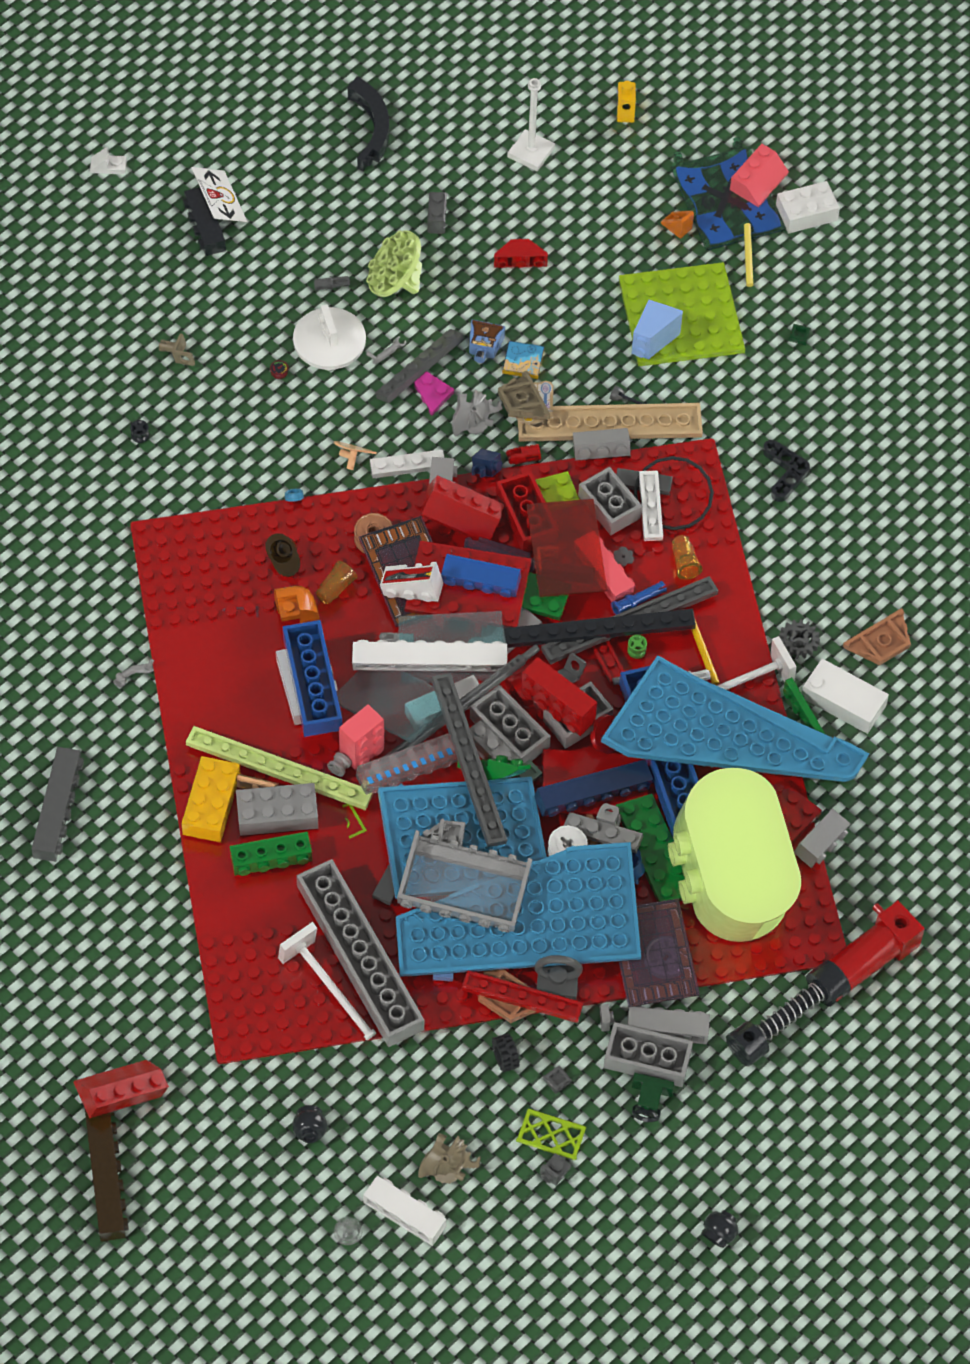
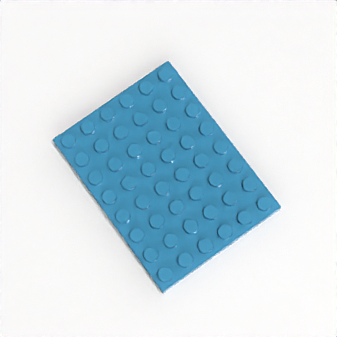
M532 777L487 780L507 837L506 844L487 847L465 781L378 788L395 899H397L415 831H420V836L425 837L423 832L440 823L442 818L447 821L465 822L463 847L469 848L470 845H475L479 851L489 853V850H495L497 855L507 858L509 854L517 856V860L527 862L528 858H531L532 862L546 858L539 813L534 798L535 792ZM416 855L405 895L415 898L451 895L473 885H479L499 877V875Z

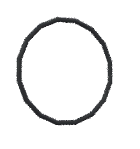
M670 456L656 459L644 467L642 471H646L658 462L678 460L698 468L707 479L710 496L708 506L703 514L687 525L677 527L662 525L663 529L669 530L692 527L701 521L711 508L714 492L710 477L701 466L687 458ZM638 476L637 479H636L635 488H634V493H633V494H634V497H635L637 500H638L637 491H638V485H639V476Z

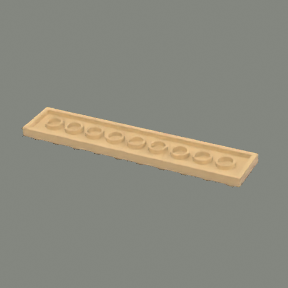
M700 403L553 406V417L548 420L544 419L536 424H526L518 421L519 442L573 440V432L628 428L630 439L697 438L703 435Z

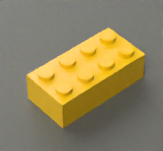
M201 756L182 820L183 835L216 842L222 841L237 789V775H240V764Z

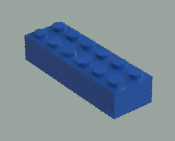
M321 620L283 626V640L304 737L339 731V727L342 725V715Z

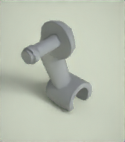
M400 336L393 340V344L377 356H374L371 352H367L366 355L374 359L373 364H377L390 356L397 348L405 346L407 342L405 340L400 344Z
M150 659L149 663L134 665L122 673H117L116 679L113 681L114 684L121 688L127 683L125 678L135 673L153 672L152 664L154 660Z

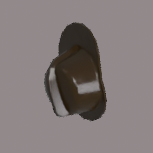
M276 533L271 535L266 541V552L274 568L282 576L289 577L295 575L300 568V558L295 542L284 534Z

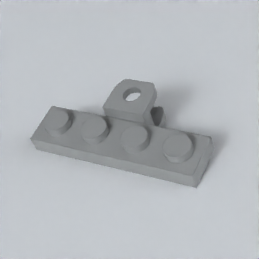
M604 803L596 816L597 820L569 812L564 826L577 827L585 834L588 840L602 844L631 842L632 853H637L643 839V833L619 827L621 817L617 806Z

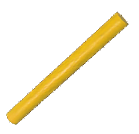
M696 623L695 629H691L706 670L710 672L711 683L717 686L720 682Z

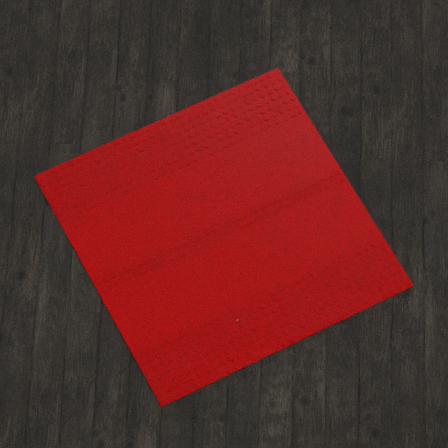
M714 439L630 450L631 456L585 460L570 458L502 468L493 477L484 476L481 478L480 474L473 476L472 473L459 474L457 477H453V481L457 484L499 502L496 496V482L530 471L535 480L568 471L578 495L580 483L608 467L617 474L618 468L642 471L644 467L656 459L670 456L687 458L701 466L710 477L714 492L711 508L701 521L690 528L680 530L663 529V541H644L641 514L640 519L610 535L579 498L580 505L551 512L559 530L558 542L544 547H559L558 559H543L541 564L543 561L548 560L552 564L584 566L573 551L574 541L593 531L597 537H601L605 548L610 550L613 555L614 551H619L620 547H626L633 552L634 562L622 567L627 577L632 578L634 581V594L660 581L664 582L665 586L661 588L666 587L667 592L641 604L710 576L719 590L718 595L682 610L693 609L694 618L720 682L718 685L772 663ZM668 460L658 462L646 470L658 471L660 475L673 476L670 495L660 494L662 525L672 527L687 525L703 514L708 506L710 490L707 479L698 468L684 461ZM424 479L306 496L299 501L278 500L131 522L132 539L151 656L154 660L153 668L218 1064L383 1038L299 891L296 875L332 859L400 976L396 916L416 909V907H402L395 898L391 905L372 898V894L389 865L378 788L394 787L400 783L408 786L464 782L465 779L461 768L457 767L458 758L446 724L390 767H385L377 774L380 773L383 780L378 781L376 775L372 777L374 783L369 784L367 778L370 776L367 774V771L379 763L383 756L415 733L405 715V705L435 692L431 681L432 676L451 673L453 681L456 683L474 675L480 684L495 672L353 670V642L358 640L377 642L380 640L379 636L381 633L389 632L414 634V642L423 640L427 643H434L435 641H445L446 643L463 641L468 643L474 637L473 631L475 628L474 624H470V622L450 619V621H445L443 631H438L435 627L436 620L433 619V616L428 615L397 625L368 555L362 553L354 542V527L362 516L370 513H378L387 517L392 525L421 517L429 539L433 543L531 558L532 562L529 572L538 575L537 569H534L533 557H536L537 549L522 553L504 511L488 544L482 543L420 516L430 480ZM637 491L638 500L641 504L640 491ZM276 533L284 534L295 542L300 558V568L295 575L289 577L282 576L274 568L266 552V541L271 535ZM415 538L406 541V546L405 543L394 545L392 549L390 547L385 553L380 554L383 563L386 564L385 567L395 566L398 563L399 565L414 567L413 562L415 564L419 540ZM548 551V552H545L544 554H546V555H551V554H553L554 552ZM594 578L593 585L564 582L571 584L572 588L560 621L532 613L542 624L615 616L611 607L612 602ZM303 586L310 590L313 595L319 620H321L329 661L332 666L333 679L337 684L338 691L336 692L342 715V725L368 704L384 719V750L382 753L372 757L366 766L360 767L356 771L351 766L346 768L345 774L342 777L336 776L327 767V764L334 760V755L340 752L339 731L304 737L302 724L294 725L276 661V651L285 649L283 626L299 624L300 621L299 619L281 621L274 598V589ZM398 597L401 607H405L407 599ZM403 608L404 614L410 613V612H405V608ZM691 629L640 634L647 640V649L644 657L639 659L630 657L627 651L628 641L633 635L615 637L609 640L625 671L651 666L657 655L687 672L691 671L693 673L706 670ZM537 645L540 651L506 679L523 672L537 657L557 672L564 668L569 657L549 664L541 650L543 645ZM533 646L514 648L507 654V663L519 654L522 655ZM591 648L575 654L586 662V666L580 679L573 684L580 688L591 681L612 706L613 716H617L625 704L620 686H610ZM575 660L571 662L572 668L579 670V663ZM775 670L727 690L787 717ZM505 680L498 684L516 701L509 692ZM537 703L533 709L525 710L551 736L550 748L548 749L600 752L593 747L590 734L565 749L543 722L544 710ZM470 709L464 711L469 728H471L475 723L470 719ZM193 726L372 790L373 796L366 810L353 806L367 831L350 838V835L363 830L350 806L348 805L343 808V805L346 803L315 792L318 829L240 836L235 792L221 842L183 835L182 820L201 756L228 761L187 746L186 740ZM450 748L453 754L448 755L446 749ZM442 751L444 757L440 759L437 752ZM618 751L612 752V753L622 754V753H620V752H618ZM543 753L532 760L535 766L542 772V777L533 783L535 793L537 788L543 787ZM433 754L435 761L431 762L428 755ZM424 757L427 764L422 765L420 758ZM416 761L418 767L414 768L411 762ZM407 764L409 770L405 771L402 765ZM240 765V775L276 782L278 786L294 785ZM693 765L698 780L713 771L725 769ZM398 767L401 773L396 774L393 768ZM389 770L392 776L387 778L384 771ZM756 772L768 782H771L778 776L808 799L802 777ZM652 782L650 788L648 789V795H653L657 803V806L662 814V817L668 827L654 783ZM538 808L546 856L548 857L549 837L555 829L564 826L568 814L559 813L553 817H549V815L542 817ZM346 818H347V819L349 820V822H350V825H349L348 828H347L348 822L346 821ZM814 822L792 844L793 851H795L799 843L815 828ZM308 832L312 850L311 862L304 865H289L287 868H273L266 872H252L245 876L234 875L230 846ZM795 855L801 875L799 895L790 909L785 912L781 922L771 932L755 940L736 942L720 938L701 924L695 914L692 903L684 904L683 901L677 902L696 988L815 969L825 960L830 959L845 948L846 943L824 860L820 864L816 862L811 868ZM644 873L639 878V884H635L637 908L658 904ZM449 895L417 898L436 902L449 897ZM667 911L654 912L653 916L656 919L657 933L661 934L658 938H673L671 933H667L671 932L669 918H662L668 916ZM652 913L638 915L639 920L643 921L640 922L642 936H649L643 938L645 949L651 941L657 938L654 921L650 920L653 918ZM312 922L317 927L315 942L308 946L307 949L371 1030L374 1029L376 1034L369 1040L364 1038L365 1034L301 953H298L284 964L278 959L280 944ZM640 938V948L642 953L644 952V946L642 939ZM642 953L641 960H632L633 967L636 970L637 985L651 983L649 972L647 969H642L646 968L644 965V953ZM665 955L663 961H667L669 956ZM620 961L581 964L583 971L578 977L576 1001L583 1002V1006L628 999ZM534 967L504 969L530 988L537 989L538 974ZM474 971L477 973L484 974V971ZM467 972L454 973L453 981L433 980V974L400 977L424 1018V1031L422 1032L504 1018L478 1001L479 995L461 990ZM651 975L653 983L666 981Z

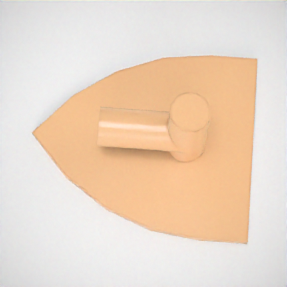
M334 441L335 445L344 448L339 451V455L348 459L346 468L354 470L358 452L377 453L355 445Z

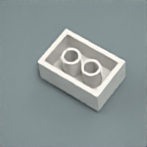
M827 181L778 193L776 200V209L788 234L838 221L840 207Z

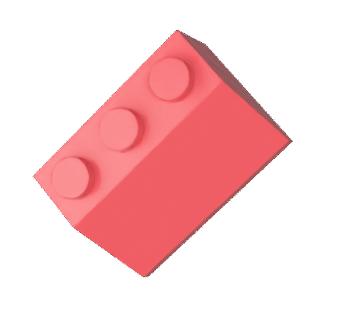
M761 144L732 176L730 190L759 208L788 175L789 171L774 150Z

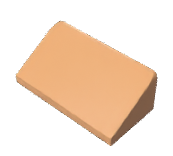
M237 775L238 788L253 789L278 786L276 782L246 775Z

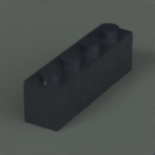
M198 187L184 191L183 206L184 209L189 211L187 213L190 223L193 222L194 224L192 228L194 235L199 238L198 245L200 250L204 251L205 256L226 251V242L218 220L214 219L201 188Z

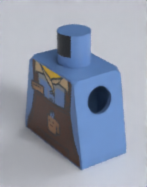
M471 320L469 353L475 355L474 360L476 362L484 363L486 357L495 358L505 338V326Z

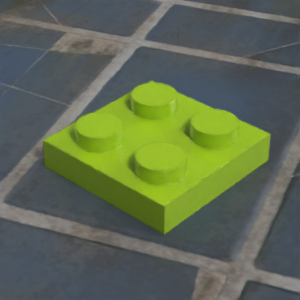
M568 471L536 479V483L550 513L580 505V500Z

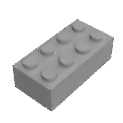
M500 685L470 706V719L475 724L481 720L513 753L523 760V763L529 759L531 761L543 753V749L550 748L551 736Z
M314 783L236 790L240 836L318 829Z
M614 1022L603 1068L630 1075L638 1073L674 1082L675 1086L683 1087L693 1041Z

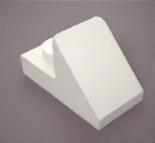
M108 147L91 157L90 173L125 174L127 157L109 155Z

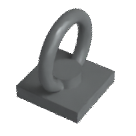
M562 955L540 958L534 966L538 974L537 990L577 1000L578 977L583 971L581 963L576 959ZM552 963L566 964L558 966H544Z

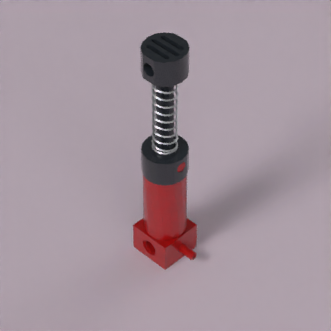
M896 901L886 910L876 903L873 906V910L878 914L875 925L830 959L825 960L806 975L807 990L802 989L803 993H797L795 999L791 997V1002H785L784 1007L779 1006V1011H773L772 1016L767 1015V1020H761L760 1025H754L749 1021H745L726 1036V1042L731 1052L742 1064L750 1067L769 1052L767 1040H772L773 1035L777 1036L778 1032L784 1031V1028L789 1027L791 1022H796V1018H801L802 1013H808V1009H813L814 1004L819 1005L821 1002L828 1007L833 1006L892 959L896 958L898 961H901L917 949L921 944L925 928L899 901Z

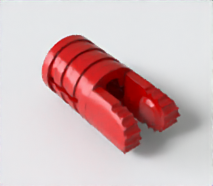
M539 444L522 446L506 451L510 464L541 460Z

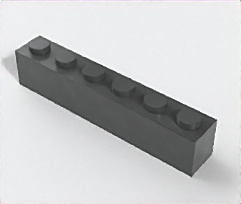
M57 747L31 849L34 859L56 862L58 855L62 854L63 843L61 841L62 838L66 837L67 826L65 825L66 821H69L71 818L70 805L71 803L74 804L76 796L74 788L79 785L80 775H78L79 769H83L84 758H81L80 750Z

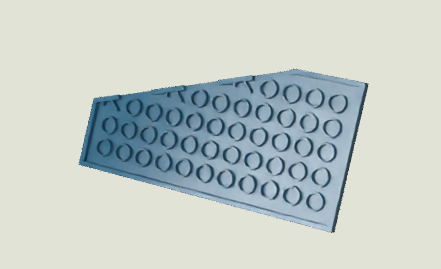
M631 842L571 846L564 851L539 861H533L514 932H501L498 928L492 926L485 928L472 921L465 923L460 921L459 918L452 916L451 918H445L436 912L425 913L420 911V908L396 916L400 977L534 967L540 958L551 955L571 957L581 964L641 960ZM499 876L479 885L476 884L453 893L449 897L435 903L512 921L522 881ZM552 963L544 966H558L566 964Z

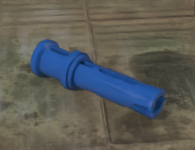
M660 581L634 595L628 594L618 602L613 601L611 607L614 614H620L667 592L666 587L661 588L665 586L664 582Z

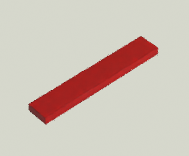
M467 971L461 990L575 1023H578L584 1005L580 1001L474 971Z

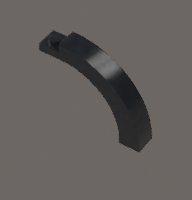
M356 76L347 87L348 99L362 107L374 125V133L370 142L357 157V169L364 172L367 166H371L373 160L379 163L384 156L389 142V115L380 94L369 83Z

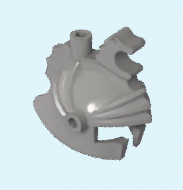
M476 389L470 403L466 402L467 394H457V406L452 420L454 436H458L465 430L469 431L470 434L477 435L480 432L483 433L488 426L492 427L494 420L489 419L488 416L502 410V402L498 401V405L494 407L491 404L492 399L486 400V394L483 395L481 391L478 392Z

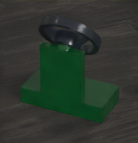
M634 1073L632 1088L641 1090L638 1104L632 1108V1115L643 1122L658 1121L661 1115L658 1109L661 1095L672 1097L674 1082ZM639 1114H642V1115H644V1116H651V1117H653V1118L643 1117V1116H640Z

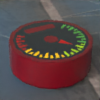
M280 360L273 362L270 366L271 375L276 379L285 378L288 375L287 363Z

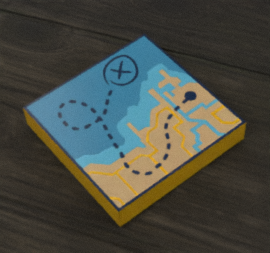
M509 341L502 374L522 377V373L528 371L531 378L538 379L545 346Z

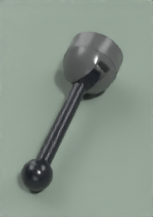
M616 385L609 398L614 401L626 399L635 404H645L625 396L624 390Z

